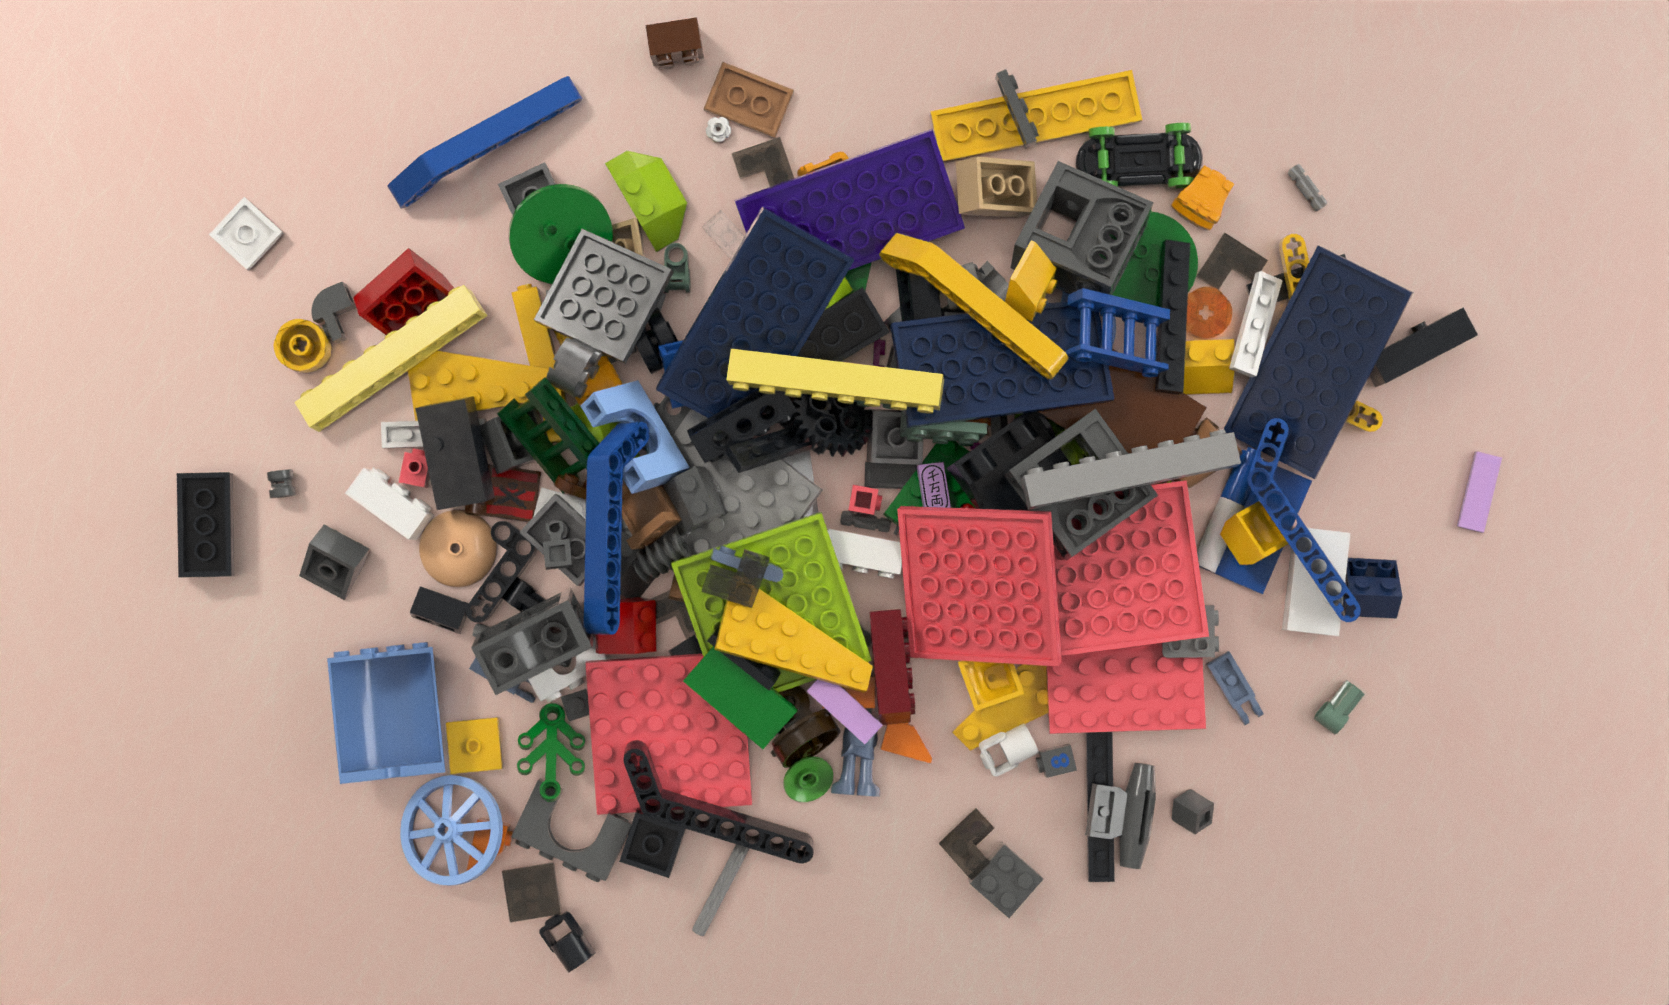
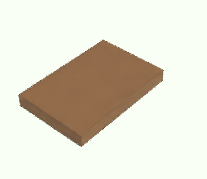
M722 62L704 106V111L724 117L731 122L775 139L794 90Z

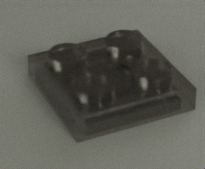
M554 862L502 871L510 923L562 914Z

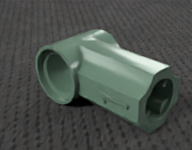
M1346 680L1332 699L1321 706L1314 719L1336 735L1345 726L1349 719L1348 715L1365 694Z

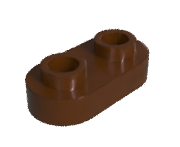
M567 472L565 475H558L554 483L555 487L567 494L586 500L587 479L585 482L579 481L578 477Z

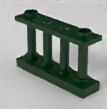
M544 377L525 394L529 400L520 405L514 398L497 415L553 483H555L558 475H565L566 472L580 479L577 474L584 469L587 470L588 456L599 445V442L547 378ZM534 408L545 419L538 425L527 414ZM551 428L562 439V441L554 446L544 435ZM567 449H570L579 460L571 466L561 455Z

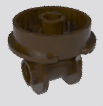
M800 686L779 692L780 695L798 709L777 733L778 736L772 741L774 748L771 751V755L777 757L784 768L791 767L795 762L803 758L814 757L828 747L840 734V729L828 710L822 709L814 713L811 712L808 694Z

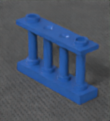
M1085 288L1068 295V305L1077 307L1080 311V344L1066 350L1068 356L1075 357L1079 362L1092 361L1140 372L1144 377H1157L1159 373L1169 369V364L1156 361V328L1159 324L1170 320V309ZM1091 311L1098 312L1102 316V348L1090 346ZM1113 317L1122 318L1124 322V354L1112 351ZM1135 322L1143 323V326L1146 327L1145 359L1134 356Z

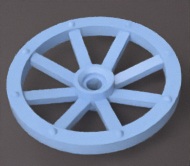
M455 775L441 776L421 786L409 800L402 816L400 828L402 849L410 866L427 881L448 886L465 884L482 875L495 860L503 835L502 816L493 795L481 783L468 777ZM453 785H460L473 791L474 793L451 817ZM443 787L441 818L425 799L432 792ZM481 799L488 811L490 821L462 824L460 820ZM419 808L435 824L434 828L413 831L414 819ZM491 829L489 843L484 854L462 837L463 832ZM435 836L434 842L422 861L416 852L413 839ZM453 843H456L478 861L476 865L462 874L458 872ZM442 844H444L450 876L440 875L429 869Z

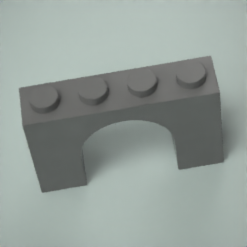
M540 778L511 837L517 839L515 843L523 848L529 849L532 846L540 850L539 855L546 859L553 860L555 857L563 861L562 865L572 871H576L578 868L587 872L585 876L593 881H606L629 834L633 821L609 812L593 844L583 849L564 847L555 839L551 831V817L560 797L554 802L543 800L540 796V785L545 780ZM549 788L545 793L548 796H552L555 794V790Z

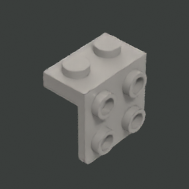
M1205 605L1209 637L1162 643V654L1164 657H1215V652H1219V637L1215 636V626L1219 625L1218 610H1214V605Z

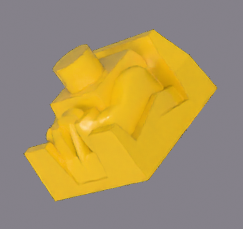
M1260 501L1234 514L1225 522L1220 533L1239 565L1255 564L1289 544Z
M976 661L958 662L975 712L1025 694L1014 664Z

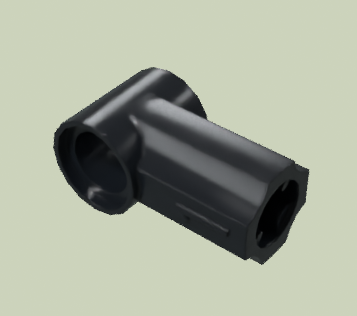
M519 577L503 597L507 603L521 612L546 600L536 593L537 590Z

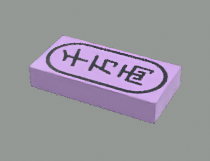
M944 463L918 465L917 473L923 507L951 508Z

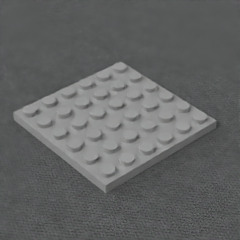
M692 409L689 411L672 438L689 465V469L695 466L706 467L727 513L680 536L687 543L692 555L804 518L823 489L783 459L738 473L726 452L721 459L715 462L709 461L704 463L689 438L687 430L706 420L707 417ZM717 432L713 439L717 441L723 440L727 433ZM622 518V532H626L627 534L632 536L630 530L628 529L625 521ZM676 526L672 527L656 541H659L662 546H664V537H668L673 541L672 533H678ZM652 543L650 547L656 550L654 543Z

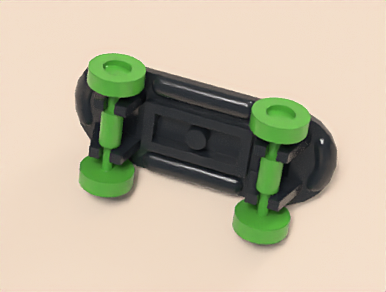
M1191 123L1165 125V133L1115 135L1114 127L1105 126L1089 129V138L1091 139L1080 147L1076 155L1075 164L1076 169L1117 187L1168 184V188L1179 189L1186 188L1194 180L1202 167L1203 154L1198 142L1192 136L1187 135V133L1191 132Z

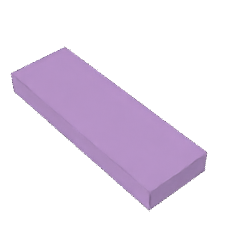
M1478 451L1475 452L1457 527L1484 533L1501 465V457Z
M817 679L807 689V692L864 744L883 725L842 686Z

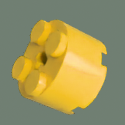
M293 319L286 322L280 327L274 339V352L280 363L300 373H311L319 370L331 357L330 339L327 338L321 326L308 320ZM301 341L307 343L304 351L298 349L301 346Z

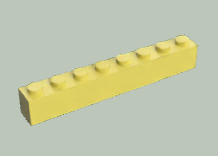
M465 285L456 287L443 300L430 304L427 307V311L420 316L410 318L404 327L398 331L395 330L388 333L384 338L385 340L381 343L368 347L362 356L345 363L342 370L336 374L326 376L321 381V384L314 389L303 392L300 399L294 403L308 426L320 432L484 319L487 314L470 289Z
M731 349L726 379L730 385H733V389L748 391L749 387L759 388L761 393L775 394L776 390L784 391L785 395L790 397H801V394L812 395V399L826 401L828 397L838 398V402L853 404L854 400L865 401L864 405L871 407H880L881 403L891 404V408L896 410H907V407L918 408L917 411L922 413H933L934 410H940L944 376L938 373Z

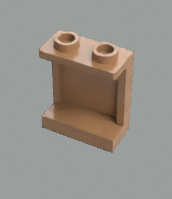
M623 480L622 518L632 534L626 541L631 549H645L646 546H650L682 519L662 485L631 494Z

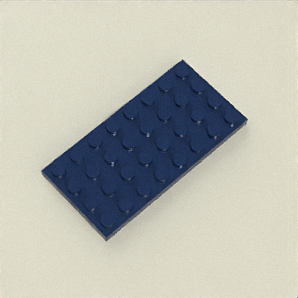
M762 207L657 384L656 390L707 418L759 390V388L749 387L748 391L735 390L733 385L727 382L731 349L797 357L853 264V257ZM767 405L760 409V414L764 412ZM746 418L740 419L736 426L744 428L749 424L750 420Z
M1318 245L1263 351L1257 376L1249 378L1224 427L1226 433L1234 432L1235 438L1257 449L1267 422L1274 418L1284 420L1289 427V435L1279 461L1316 479L1414 292ZM1281 423L1270 427L1273 437L1272 440L1266 438L1265 443H1272L1278 448L1280 447L1281 442H1276L1278 434H1284ZM1268 447L1262 450L1263 453L1273 458L1276 457V452L1273 448Z
M1068 301L1048 303L1041 314L1036 313L1032 322L1027 320L1065 353L1066 350L1080 344V311L1077 307L1069 306ZM1091 311L1090 346L1102 348L1100 315L1098 312ZM968 314L894 322L890 325L897 369L938 373L944 376L940 410H934L933 413L918 412L916 407H907V410H904L907 428L1112 402L1114 400L1109 365L1092 361L1079 362L1075 357L1068 356L1069 359L1055 377L1047 379Z

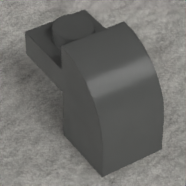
M340 282L325 288L316 296L312 304L313 321L318 324L325 321L326 324L322 325L327 338H332V341L336 343L347 340L338 315L356 308L347 284Z

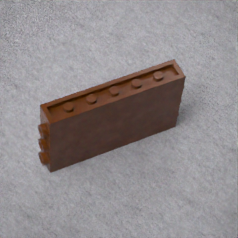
M1109 365L1114 400L1112 402L1036 411L1066 430L1096 409L1127 453L1130 454L1132 453V448L1147 446L1148 450L1158 448V443L1173 440L1174 444L1183 443V438L1196 435L1198 431L1196 425L1207 407L1185 393L1178 395L1155 392L1156 377H1144L1140 372ZM1168 481L1160 482V483H1155V484H1163V483H1167Z

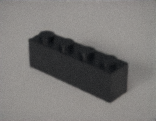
M896 269L901 320L910 321L942 317L943 310L940 307L939 299L940 291L924 277Z

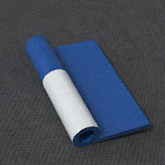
M1247 447L1246 450H1242L1243 453L1240 455L1241 464L1232 468L1197 548L1200 568L1263 594L1283 548L1255 564L1239 565L1220 535L1228 519L1259 501L1248 484V474L1257 450ZM1277 466L1273 478L1293 508L1299 513L1312 480ZM1257 472L1253 475L1252 482L1255 486L1262 487L1267 482V476L1263 472ZM1271 494L1267 499V504L1270 508L1277 509L1281 506L1282 499L1278 494ZM1291 515L1285 516L1282 519L1283 528L1291 530L1296 518Z

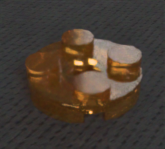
M1200 287L1189 293L1186 332L1200 339H1211L1223 333L1230 325L1232 319V305L1220 290L1213 287ZM1204 306H1208L1209 311L1213 312V316H1209L1207 320H1204L1203 316L1199 315V310H1203Z

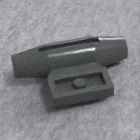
M1134 763L1126 791L1116 786L1092 783L1085 835L1113 839L1119 836L1120 866L1141 869L1147 851L1156 801L1155 766Z

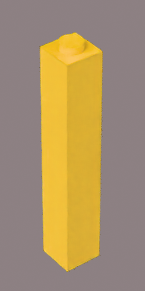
M532 284L518 286L517 291L511 292L529 364L535 367L553 368L555 364L553 359L556 353L550 329L534 321L543 303L540 290L537 286L532 287ZM564 392L565 396L562 398L568 404L566 392ZM553 428L547 431L548 439L552 444L562 441Z

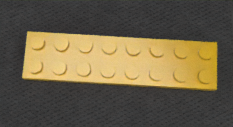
M1132 70L1017 93L1018 98H1023L1027 105L1028 113L1025 114L1029 123L1034 122L1039 136L1036 137V143L1089 133V129L1094 127H1118L1142 121ZM1003 96L930 111L934 134L943 163L1024 146Z

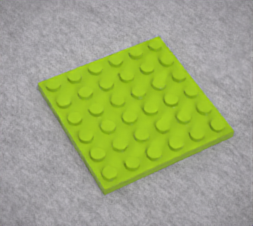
M822 512L722 545L736 550L735 556L744 559L745 555H750L761 560L759 565L764 566L772 563L780 567L784 575L780 582L777 581V583L712 560L711 553L713 548L671 562L703 656L713 647L707 640L719 623L721 624L732 576L734 573H737L866 662L872 661ZM777 668L781 674L772 688L779 693L817 679Z

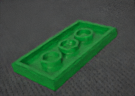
M713 646L683 682L763 750L798 709L775 689L767 690L724 654L714 650L715 647Z

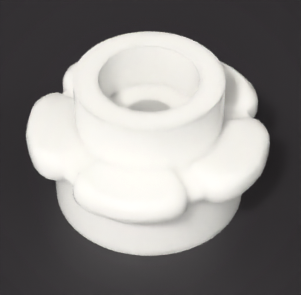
M713 117L708 121L706 134L709 138H712L715 142H722L730 136L731 127L726 118ZM717 127H720L721 130H720V131H716V128H717Z

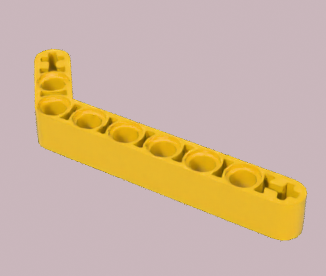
M896 233L879 253L881 259L889 266L924 277L1047 379H1053L1069 359L1068 355L1058 345L935 244Z
M1298 234L1284 236L1279 243L1289 300L1301 279L1292 276V266L1294 264L1301 265L1304 273L1309 263L1304 238ZM1290 239H1292L1293 243L1297 242L1298 247L1294 249L1295 257L1301 255V259L1289 262L1288 258L1293 257L1292 249L1286 248V244H1289ZM1356 401L1346 423L1361 430L1373 432L1382 426L1383 417L1378 410ZM1358 413L1367 416L1372 414L1371 418L1375 420L1374 424L1366 426L1367 421L1356 416Z

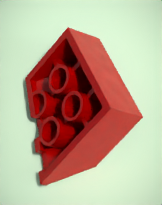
M408 248L359 291L353 299L359 316L387 335L404 327L410 318L420 316L427 311V307L430 304L446 298L454 287L441 272Z

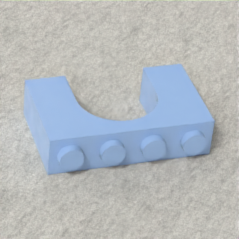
M638 380L593 392L581 405L593 428L612 422H644L649 428V440L646 444L647 455L632 459L623 469V480L631 494L666 484L673 477L690 468Z

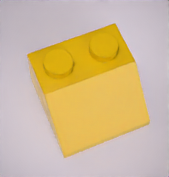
M1034 241L1029 243L1013 272L1005 303L1031 322L1036 313L1041 314L1047 303L1045 297L1047 293L1052 295L1057 284V280L1054 279L1056 267Z
M1234 339L1186 341L1183 393L1186 395L1232 393L1235 371L1229 369L1235 349Z

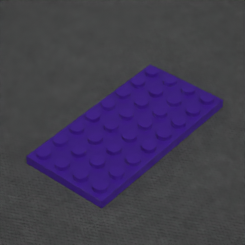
M932 129L734 200L746 234L761 208L764 207L853 257L854 262L849 270L881 259L879 253L896 233L929 242L965 229Z

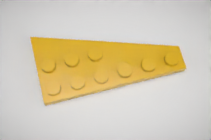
M436 351L408 370L415 421H418L415 408L474 396L477 412L504 407L514 398L519 404H523L529 400L525 394L541 379L547 377L549 369ZM554 387L561 397L565 396L564 391Z
M737 573L733 574L714 650L863 693L867 691L872 665Z
M1019 665L1016 671L1025 694L976 712L974 709L952 733L971 751L979 747L980 742L997 733H1005L1023 723L1026 724L1047 714V666Z

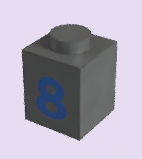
M1070 744L1040 750V757L1036 758L1039 773L1044 772L1046 778L1077 771Z

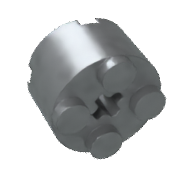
M572 336L567 337L553 359L555 360L554 367L549 368L546 378L552 386L581 399L587 389L586 382L588 378L593 380L600 366L597 364L602 356V352Z

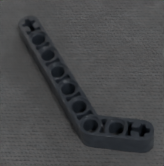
M633 740L626 745L623 758L624 765L640 808L645 816L796 863L804 864L812 859L814 853L813 840L809 834L662 788L646 744L639 740ZM632 753H636L637 756H640L639 766H637L638 761L636 759V756L631 755ZM646 775L650 777L651 781L644 783L638 777ZM649 799H656L660 804L651 806L647 801ZM679 806L682 807L685 811L678 814L673 812L671 809L673 807ZM705 814L709 819L700 821L697 819V816ZM731 822L734 826L726 829L721 824ZM754 829L757 830L759 834H757L756 836H749L746 832L748 830ZM774 837H780L784 841L779 844H775L771 841V839Z

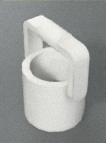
M1025 723L1005 733H997L979 743L980 758L985 768L990 769L992 775L996 777L1016 768L1020 762L1039 753ZM999 743L1008 762L995 768V763L986 749Z

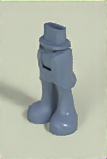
M866 708L872 714V708ZM845 727L841 757H843L842 774L840 780L832 785L831 793L854 795L855 761L857 756L861 758L857 795L880 797V788L874 784L872 776L874 748L878 741L877 732L864 744Z

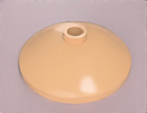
M451 510L436 516L425 527L420 539L419 553L425 570L436 581L447 586L464 587L480 581L491 570L497 555V543L491 537L492 528L482 517L467 515L465 510ZM454 543L460 546L458 553H453L451 550V546Z

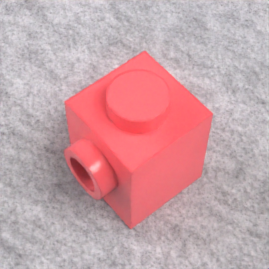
M413 448L412 453H404L399 483L428 488L430 476L424 450Z
M853 485L848 511L874 516L875 510L880 511L882 496L878 495L879 489Z

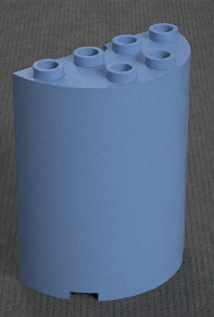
M428 642L412 644L413 649H405L404 644L386 646V652H379L378 647L360 649L359 655H350L349 651L333 652L334 657L327 658L340 784L445 772L433 647H428Z

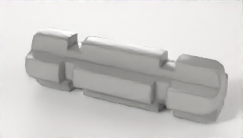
M1297 164L1288 171V175L1292 180H1296V186L1305 198L1311 201L1310 205L1313 209L1318 211L1327 204V201L1323 195L1320 196L1318 194L1320 191L1308 175L1305 176L1302 166Z
M843 511L841 514L840 523L842 525L851 526L853 524L854 527L870 530L879 529L878 531L889 532L891 520L881 517V519H877V516L860 513L855 515L849 511Z

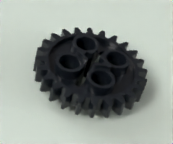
M801 394V397H795L793 405L797 412L793 414L792 418L794 420L791 425L799 427L796 435L805 436L802 441L803 443L812 442V450L818 446L820 447L821 454L829 450L831 457H834L836 451H838L841 457H844L846 452L853 455L856 449L860 451L863 445H866L873 431L871 427L872 419L869 418L872 413L871 410H864L865 407L858 406L857 402L853 404L838 402V398L828 397L826 401L812 399V395Z

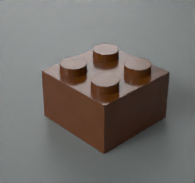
M697 17L645 25L653 66L658 65L660 69L673 67L674 63L683 61L685 65L696 64L699 62V59L704 58Z

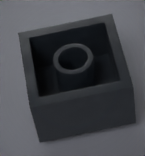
M637 810L619 862L669 878L686 829L649 818L642 811Z

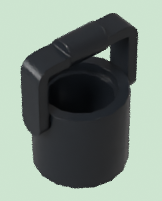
M566 911L561 915H554L546 920L545 925L539 930L543 940L550 950L556 954L568 973L596 954L583 935V930L570 912ZM564 920L571 929V932L556 942L549 930L555 928Z

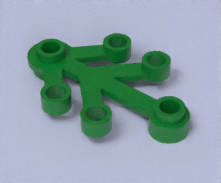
M549 703L541 708L539 713L540 720L530 730L520 734L518 737V746L522 750H529L533 746V740L547 729L546 739L526 758H521L517 762V770L521 775L530 774L533 765L546 754L545 781L540 785V796L547 802H554L561 794L560 784L556 781V754L569 766L571 774L579 776L585 771L584 761L576 758L557 739V729L570 740L571 748L576 751L582 750L585 747V737L577 733L564 721L565 712L560 705ZM550 713H554L557 715V718L549 720L547 716ZM523 738H529L530 743L528 745L521 744V740ZM579 738L583 742L577 746L573 744V740ZM528 763L530 767L527 770H522L520 765ZM575 763H579L582 768L579 771H575L572 766ZM552 788L555 790V794L548 796L545 791Z

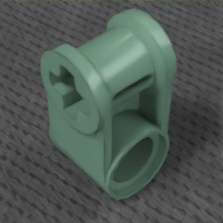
M672 243L665 249L664 266L672 269L674 273L664 293H668L669 290H685L686 293H690L691 281L688 251L683 245ZM673 249H681L684 256L681 261L672 262L669 256ZM676 280H683L682 282H671Z

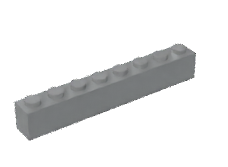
M1225 429L1210 432V437L1200 439L1199 435H1193L1183 438L1184 442L1174 444L1173 440L1164 441L1157 444L1158 448L1149 450L1147 446L1132 448V453L1122 455L1121 451L1105 454L1106 459L1096 460L1095 456L1080 459V464L1072 466L1069 465V462L1054 464V469L1043 471V467L1027 470L1028 475H1024L1021 478L1028 510L1236 467L1241 464L1234 432L1226 434Z

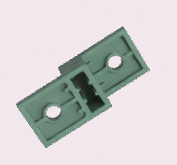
M854 400L858 406L871 407L864 405L865 401ZM883 404V408L892 409L891 404ZM901 410L900 437H907V441L921 442L922 439H933L935 444H948V441H958L960 446H974V443H977L987 434V423L966 421L907 428L905 411Z

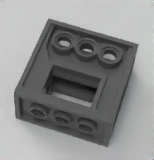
M1058 161L1014 245L1011 268L1016 269L1029 243L1034 241L1056 267L1054 279L1057 280L1055 288L1068 294L1085 288L1113 295L1147 227L1154 202ZM1052 210L1077 221L1067 241L1042 231ZM1109 234L1114 235L1117 240L1112 239ZM1099 254L1104 255L1107 260L1101 258Z
M1096 409L1004 475L1026 507L1027 502L1021 478L1024 475H1028L1027 470L1038 468L1040 463L1071 441L1075 440L1087 457L1095 456L1096 460L1106 459L1105 454L1121 451L1122 455L1128 454ZM1151 485L1121 490L1123 499L1117 498L1115 493L1112 492L1034 508L1029 511H1051L1053 544L1066 561L1153 500L1158 494ZM1094 503L1101 506L1102 515L1094 512ZM1072 519H1077L1080 522V530L1072 527Z
M568 588L478 633L471 648L495 695H498L592 648L594 634L586 632L584 628V612L572 588ZM553 626L558 627L561 632L554 633L549 628Z

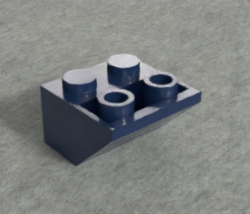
M1348 558L1345 584L1361 607L1359 617L1397 619L1403 597L1397 561ZM1345 593L1343 596L1345 615L1354 616L1353 610L1356 606L1354 604L1349 606L1344 599L1349 598V595Z

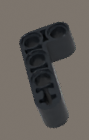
M499 521L492 526V539L507 551L466 607L467 617L473 622H485L492 616L503 601L505 594L516 579L521 576L538 551L530 543L531 551L529 554L522 555L519 552V544L522 541L528 540L519 533L521 530L510 522ZM505 525L510 529V536L506 540H501L498 537V529ZM509 561L513 562L516 566V571L512 576H507L503 571L504 565ZM494 582L501 588V592L497 597H492L488 592L489 585ZM481 596L493 602L492 606L490 603H486L483 607L484 616H475L476 610L474 607L481 606L485 601L481 599Z

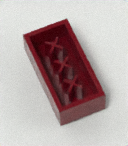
M901 609L869 612L879 721L883 725L910 723L911 715L915 714L916 708L914 693H909V689H913L912 667H906V664H910L909 642H904V639H908L907 617L901 616Z

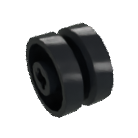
M659 308L654 309L648 321L651 329L647 331L645 327L636 344L651 374L663 369L658 346L678 342L669 322L665 321Z

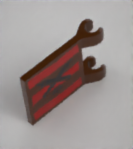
M488 464L495 498L484 502V505L478 503L465 505V513L474 516L529 522L534 516L537 505L541 472L515 468L497 474L494 465Z

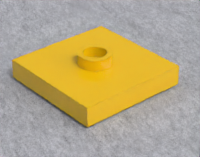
M498 717L446 722L450 774L503 769Z

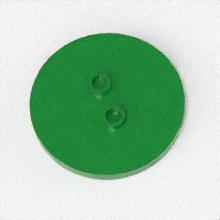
M555 184L532 192L518 205L509 224L508 238L513 257L520 268L536 280L553 284L582 229L611 242L613 239V229L606 208L595 195L575 185Z
M1151 211L1147 227L1113 296L1159 307L1162 242L1165 240L1190 243L1189 292L1197 275L1198 255L1193 239L1187 230L1175 219L1165 214ZM1109 234L1112 239L1117 240L1114 235ZM1099 254L1101 258L1107 260L1104 255Z

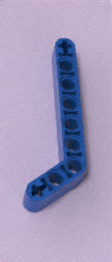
M566 76L426 151L394 178L387 187L401 209L406 208L419 200L443 177L574 107L583 98L570 77Z
M1280 418L1271 419L1264 428L1248 474V484L1342 621L1353 622L1361 613L1358 601L1273 478L1289 435V427ZM1277 423H1281V428L1284 430V434H1278L1276 442H1281L1279 448L1272 443H1265L1266 438L1272 440L1273 432L1270 431V427L1276 426ZM1268 447L1273 448L1276 452L1275 459L1269 463L1264 462L1261 458L1262 450ZM1257 472H1263L1267 476V482L1262 487H1257L1252 482L1253 475ZM1271 494H1278L1282 499V504L1277 509H1272L1267 504V499ZM1287 515L1296 518L1297 525L1293 530H1286L1282 526V519ZM1301 537H1307L1311 540L1312 547L1307 552H1301L1297 548V540ZM1322 559L1326 562L1327 568L1324 573L1317 574L1312 570L1311 564L1314 560ZM1330 581H1337L1341 584L1342 590L1336 596L1330 595L1326 590V585ZM1345 593L1349 595V598L1344 599L1349 606L1353 604L1356 606L1353 610L1355 615L1352 617L1348 614H1342L1344 606L1341 602L1338 605H1335L1333 602L1340 599Z
M644 422L617 424L588 456L584 582V628L588 634L613 635L619 628L623 469L649 440V428Z

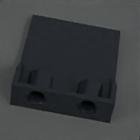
M1038 412L1023 413L947 469L976 509L1029 511L1004 475L1056 436L1052 426L1043 415ZM1060 449L1040 463L1039 467H1043V471L1054 469V464L1069 462V460Z

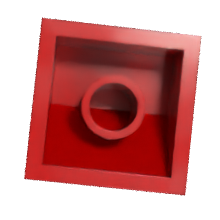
M643 597L620 599L618 631L613 635L595 634L596 653L640 654L656 652L655 600Z

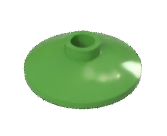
M803 758L795 762L787 770L783 781L784 790L791 799L798 802L816 800L823 796L833 782V770L830 764L822 758Z

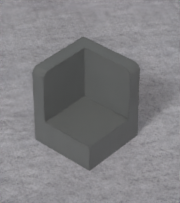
M1190 789L1173 800L1172 820L1193 834H1197L1212 824L1214 803Z

